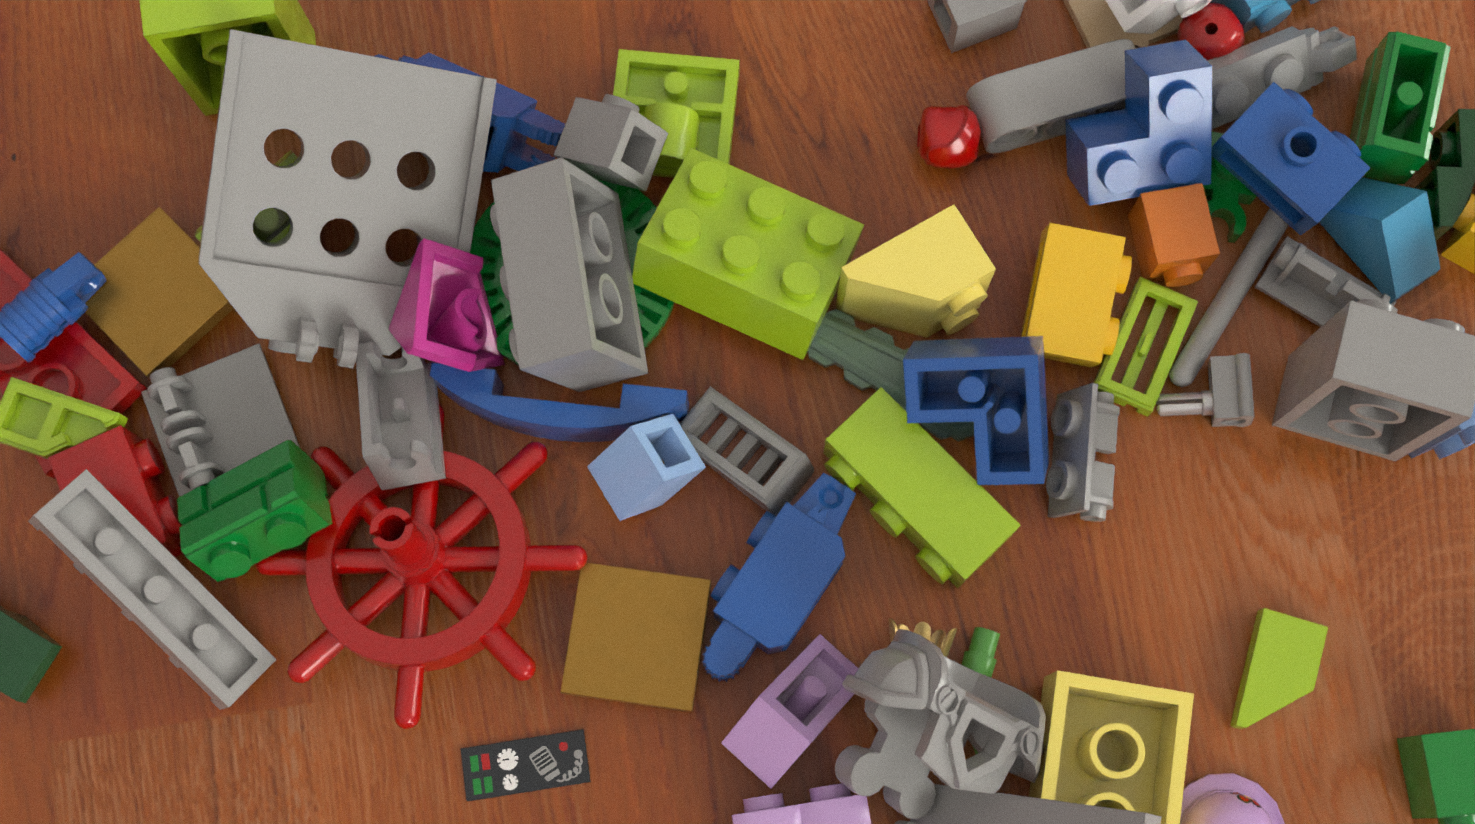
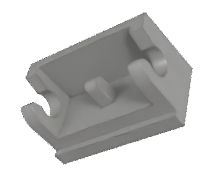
M373 341L358 344L356 369L362 455L381 490L445 479L438 390L436 383L430 376L431 363L426 364L424 358L407 354L403 348L401 358L387 359L382 356L381 349Z

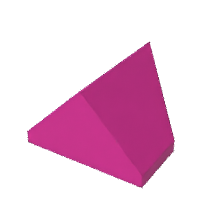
M425 238L419 243L388 328L407 354L468 372L505 365L504 358L497 349L496 338L498 336L480 273L483 268V257Z

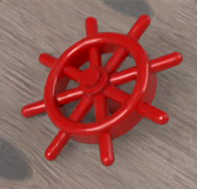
M439 405L443 442L445 414L444 409ZM530 442L525 445L495 474L465 456L443 451L445 479L381 490L368 466L355 473L331 448L320 446L314 449L311 458L321 467L325 473L326 481L336 490L328 500L332 524L310 535L307 549H283L255 564L258 572L263 575H306L311 602L321 622L327 628L290 662L287 671L290 679L295 683L309 681L346 647L360 658L374 665L397 671L394 720L397 726L403 729L414 728L420 721L424 672L451 667L486 649L514 679L518 681L531 679L536 671L535 661L505 630L523 602L530 581L531 571H576L582 569L588 559L586 550L578 545H531L527 523L511 493L547 460V448L540 442ZM439 485L453 487L471 495L436 527ZM413 488L411 516L402 508H388L382 502L400 491ZM490 513L492 514L498 531L499 546L454 547ZM362 519L370 526V534L376 537L372 541L379 548H346L351 535ZM495 572V576L485 596L478 602L453 576L454 573ZM342 574H385L352 606H348L342 586ZM404 593L400 638L386 636L367 628ZM434 594L459 622L441 632L427 636L430 596Z

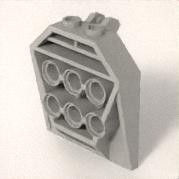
M230 29L198 263L257 338L269 339L268 349L296 354V361L312 363L318 346L334 348L333 357L337 358V365L353 368L357 358L358 344L373 341L381 349L382 355L388 356L402 347L388 328L415 254L403 262L392 261L386 254V241L394 231L410 229L416 235L417 248L419 243L425 238L470 253L497 79ZM278 129L293 131L301 142L299 157L294 163L287 166H277L270 163L264 154L266 138L271 132ZM353 140L362 146L366 162L358 174L352 177H343L334 171L331 164V155L339 143ZM410 152L421 153L426 158L429 166L426 180L416 187H405L397 176L399 160ZM278 208L288 214L290 228L288 234L283 239L277 242H265L254 234V219L264 209ZM336 218L349 220L352 223L355 234L352 244L341 252L325 250L320 243L322 227L328 221Z

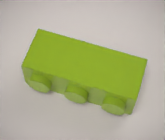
M882 387L825 440L823 453L829 460L824 466L830 475L851 490L857 487L874 504L869 510L874 519L895 538L903 533L920 550L915 556L918 563L940 584L945 583L949 579L959 588L1021 526L981 485H977V481L918 423H907V412Z

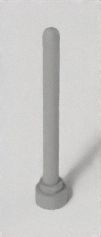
M1270 208L1171 367L1169 377L1174 385L1186 387L1194 381L1287 229L1288 224Z

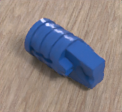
M80 252L56 270L46 269L29 282V286L24 291L21 290L16 294V298L0 308V337L30 363L41 349L44 350L50 344L49 342L53 338L61 335L69 324H74L87 311L89 307L85 303L107 281L106 277Z

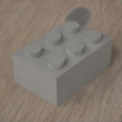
M562 157L491 180L495 204L491 207L490 217L494 231L501 242L504 266L500 269V283L506 298L510 302L513 328L509 333V344L520 370L578 392L648 374L618 193Z
M1363 299L1356 302L1350 301L1288 356L1272 426L1397 461L1472 417L1475 403V336L1465 333V328L1462 325L1450 320L1426 319L1421 321L1397 314L1396 307L1383 301Z

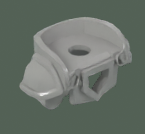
M903 629L897 630L893 641L887 648L873 651L861 664L855 675H847L842 683L845 690L866 699L864 710L867 717L877 727L878 732L870 748L852 745L845 748L839 754L835 764L836 777L849 790L860 796H871L879 792L884 786L883 795L886 803L907 818L918 819L926 815L934 804L936 795L934 783L927 777L930 770L945 785L953 789L995 794L1000 789L1008 772L1035 783L1040 773L1041 756L1044 752L1043 738L1046 721L1042 704L1015 687L978 673L945 657L938 646L919 634ZM968 739L978 754L965 760L963 748Z

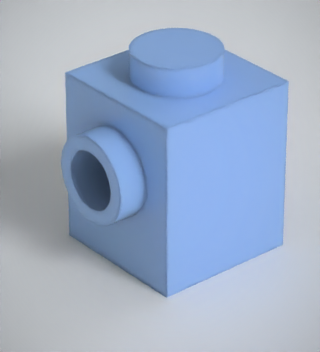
M673 413L630 426L587 466L619 521L662 506L706 468Z

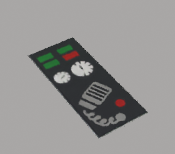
M584 729L461 748L467 802L591 782Z

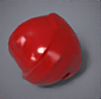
M1209 3L1200 11L1182 19L1177 32V41L1187 40L1206 60L1225 56L1242 47L1245 34L1242 24L1229 7L1223 4Z
M965 105L957 107H926L921 114L917 134L918 154L925 164L936 168L955 169L973 163L978 157L981 127L976 114Z

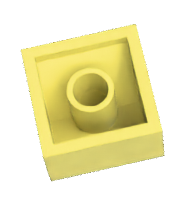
M953 204L841 267L835 306L838 310L854 317L855 320L926 338L941 329H944L947 335L963 329L979 316L977 309L980 308L981 303L988 296L986 291L996 268Z

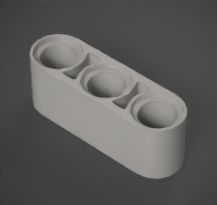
M1129 39L1107 42L999 73L974 84L967 91L966 97L971 110L976 114L980 124L981 139L986 152H1006L1065 135V119L1125 109V50L1135 49L1133 42Z

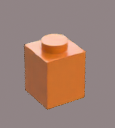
M1203 184L1158 190L1139 195L1128 214V219L1142 277L1152 282L1165 281L1166 287H1181L1201 280L1203 274L1220 255Z

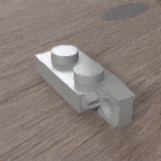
M1291 26L1237 48L1225 56L1207 60L1212 65V129L1238 119L1273 82L1283 90L1291 89L1301 93L1311 89V86L1321 83L1324 80L1323 72H1333L1357 60L1355 37L1339 31L1338 27L1335 26L1321 32L1314 28L1298 30Z

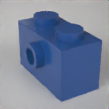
M1273 82L1212 146L1211 156L1301 236L1318 224L1370 167L1360 159L1361 152L1350 138L1337 131L1330 132L1312 116L1313 109L1304 97L1294 90H1283Z

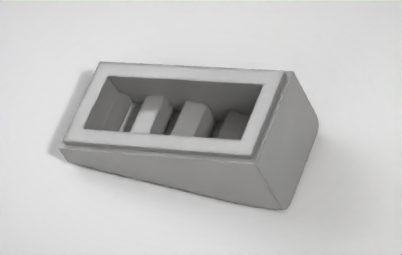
M711 386L680 423L691 444L706 465L757 505L775 516L778 515L786 502L790 503L814 472V467L805 453ZM722 413L728 419L706 445L699 439ZM741 429L744 430L747 434L726 459L722 457L721 453ZM761 445L767 448L766 452L748 474L741 471ZM783 461L781 466L777 469V471L773 474V476L768 480V482L763 487L762 485L764 484V482L769 478V476L774 472L778 465Z

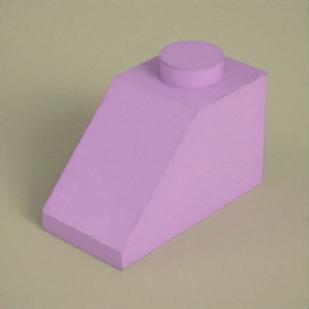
M819 634L758 696L721 744L771 789L852 698L854 694L845 690L842 683L847 675L851 674L854 676L859 668Z

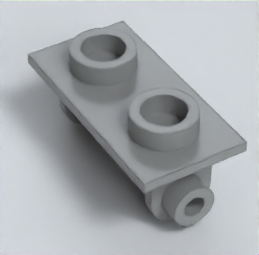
M1288 236L1255 286L1261 292L1319 327H1322L1350 301L1356 302L1363 299H1373L1389 303L1391 298L1385 293L1382 295L1378 290Z
M1091 383L1057 394L1056 405L1051 416V429L1054 433L1052 466L1046 480V489L1049 495V518L1080 513V519L1101 522L1106 521V511L1113 509L1115 465L1095 461V452L1104 454L1116 453L1120 407L1114 405L1113 394L1098 392V384Z

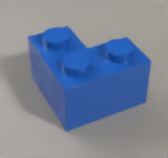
M1187 40L1125 50V109L1065 119L1067 176L1088 206L1136 198L1141 193L1200 183L1203 185L1211 184L1212 65Z
M1043 336L913 341L903 358L907 423L974 422L977 485L1044 484L1049 464Z

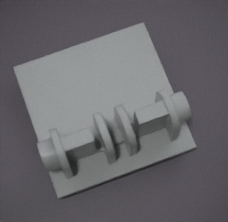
M260 344L246 348L181 376H177L175 369L172 367L159 369L150 375L152 384L147 390L141 392L179 497L199 486L208 484L210 480L286 440H292L299 446Z

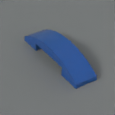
M431 363V378L439 389L455 403L495 425L539 438L572 442L616 440L630 426L672 413L677 421L680 422L689 413L687 390L623 383L620 408L503 396L504 384L495 369L485 368L468 372L440 363Z

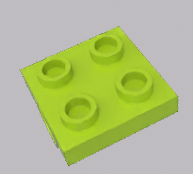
M619 49L613 95L637 105L640 108L639 114L668 132L652 176L674 178L691 148L730 164L740 60Z

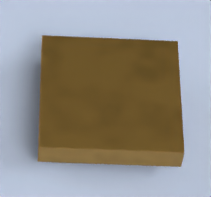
M160 207L94 264L104 274L107 281L85 303L89 307L85 313L149 378L153 372L174 364L234 309L199 265V246Z
M586 562V565L580 569L561 693L693 712L711 580Z

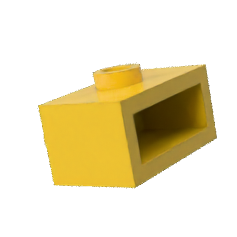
M1050 222L1041 232L1021 337L1043 336L1045 359L1092 368L1101 364L1103 354L1110 356L1113 354L1120 324L1119 318L1110 317L1115 292L1124 294L1132 266V257L1123 255L1126 237Z

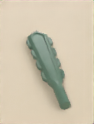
M835 309L827 312L809 347L808 358L824 368L832 365L841 368L844 380L861 391L869 388L877 391L882 387L906 411L903 358L909 348L903 350L896 347L893 336L875 327L866 331L855 327L854 317ZM974 422L920 423L924 430L940 440L951 437L960 442L974 436Z

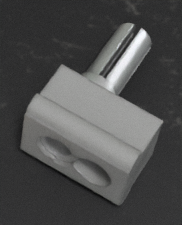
M1239 353L1229 356H1210L1208 363L1209 390L1192 393L1160 394L1156 402L1158 405L1157 412L1160 416L1202 414V416L1211 415L1212 427H1246L1251 425L1255 416L1250 354Z

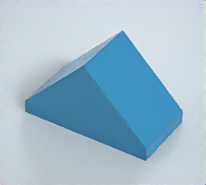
M1361 177L1319 222L1382 295L1385 293L1391 297L1389 300L1390 304L1435 275L1441 269L1427 191Z

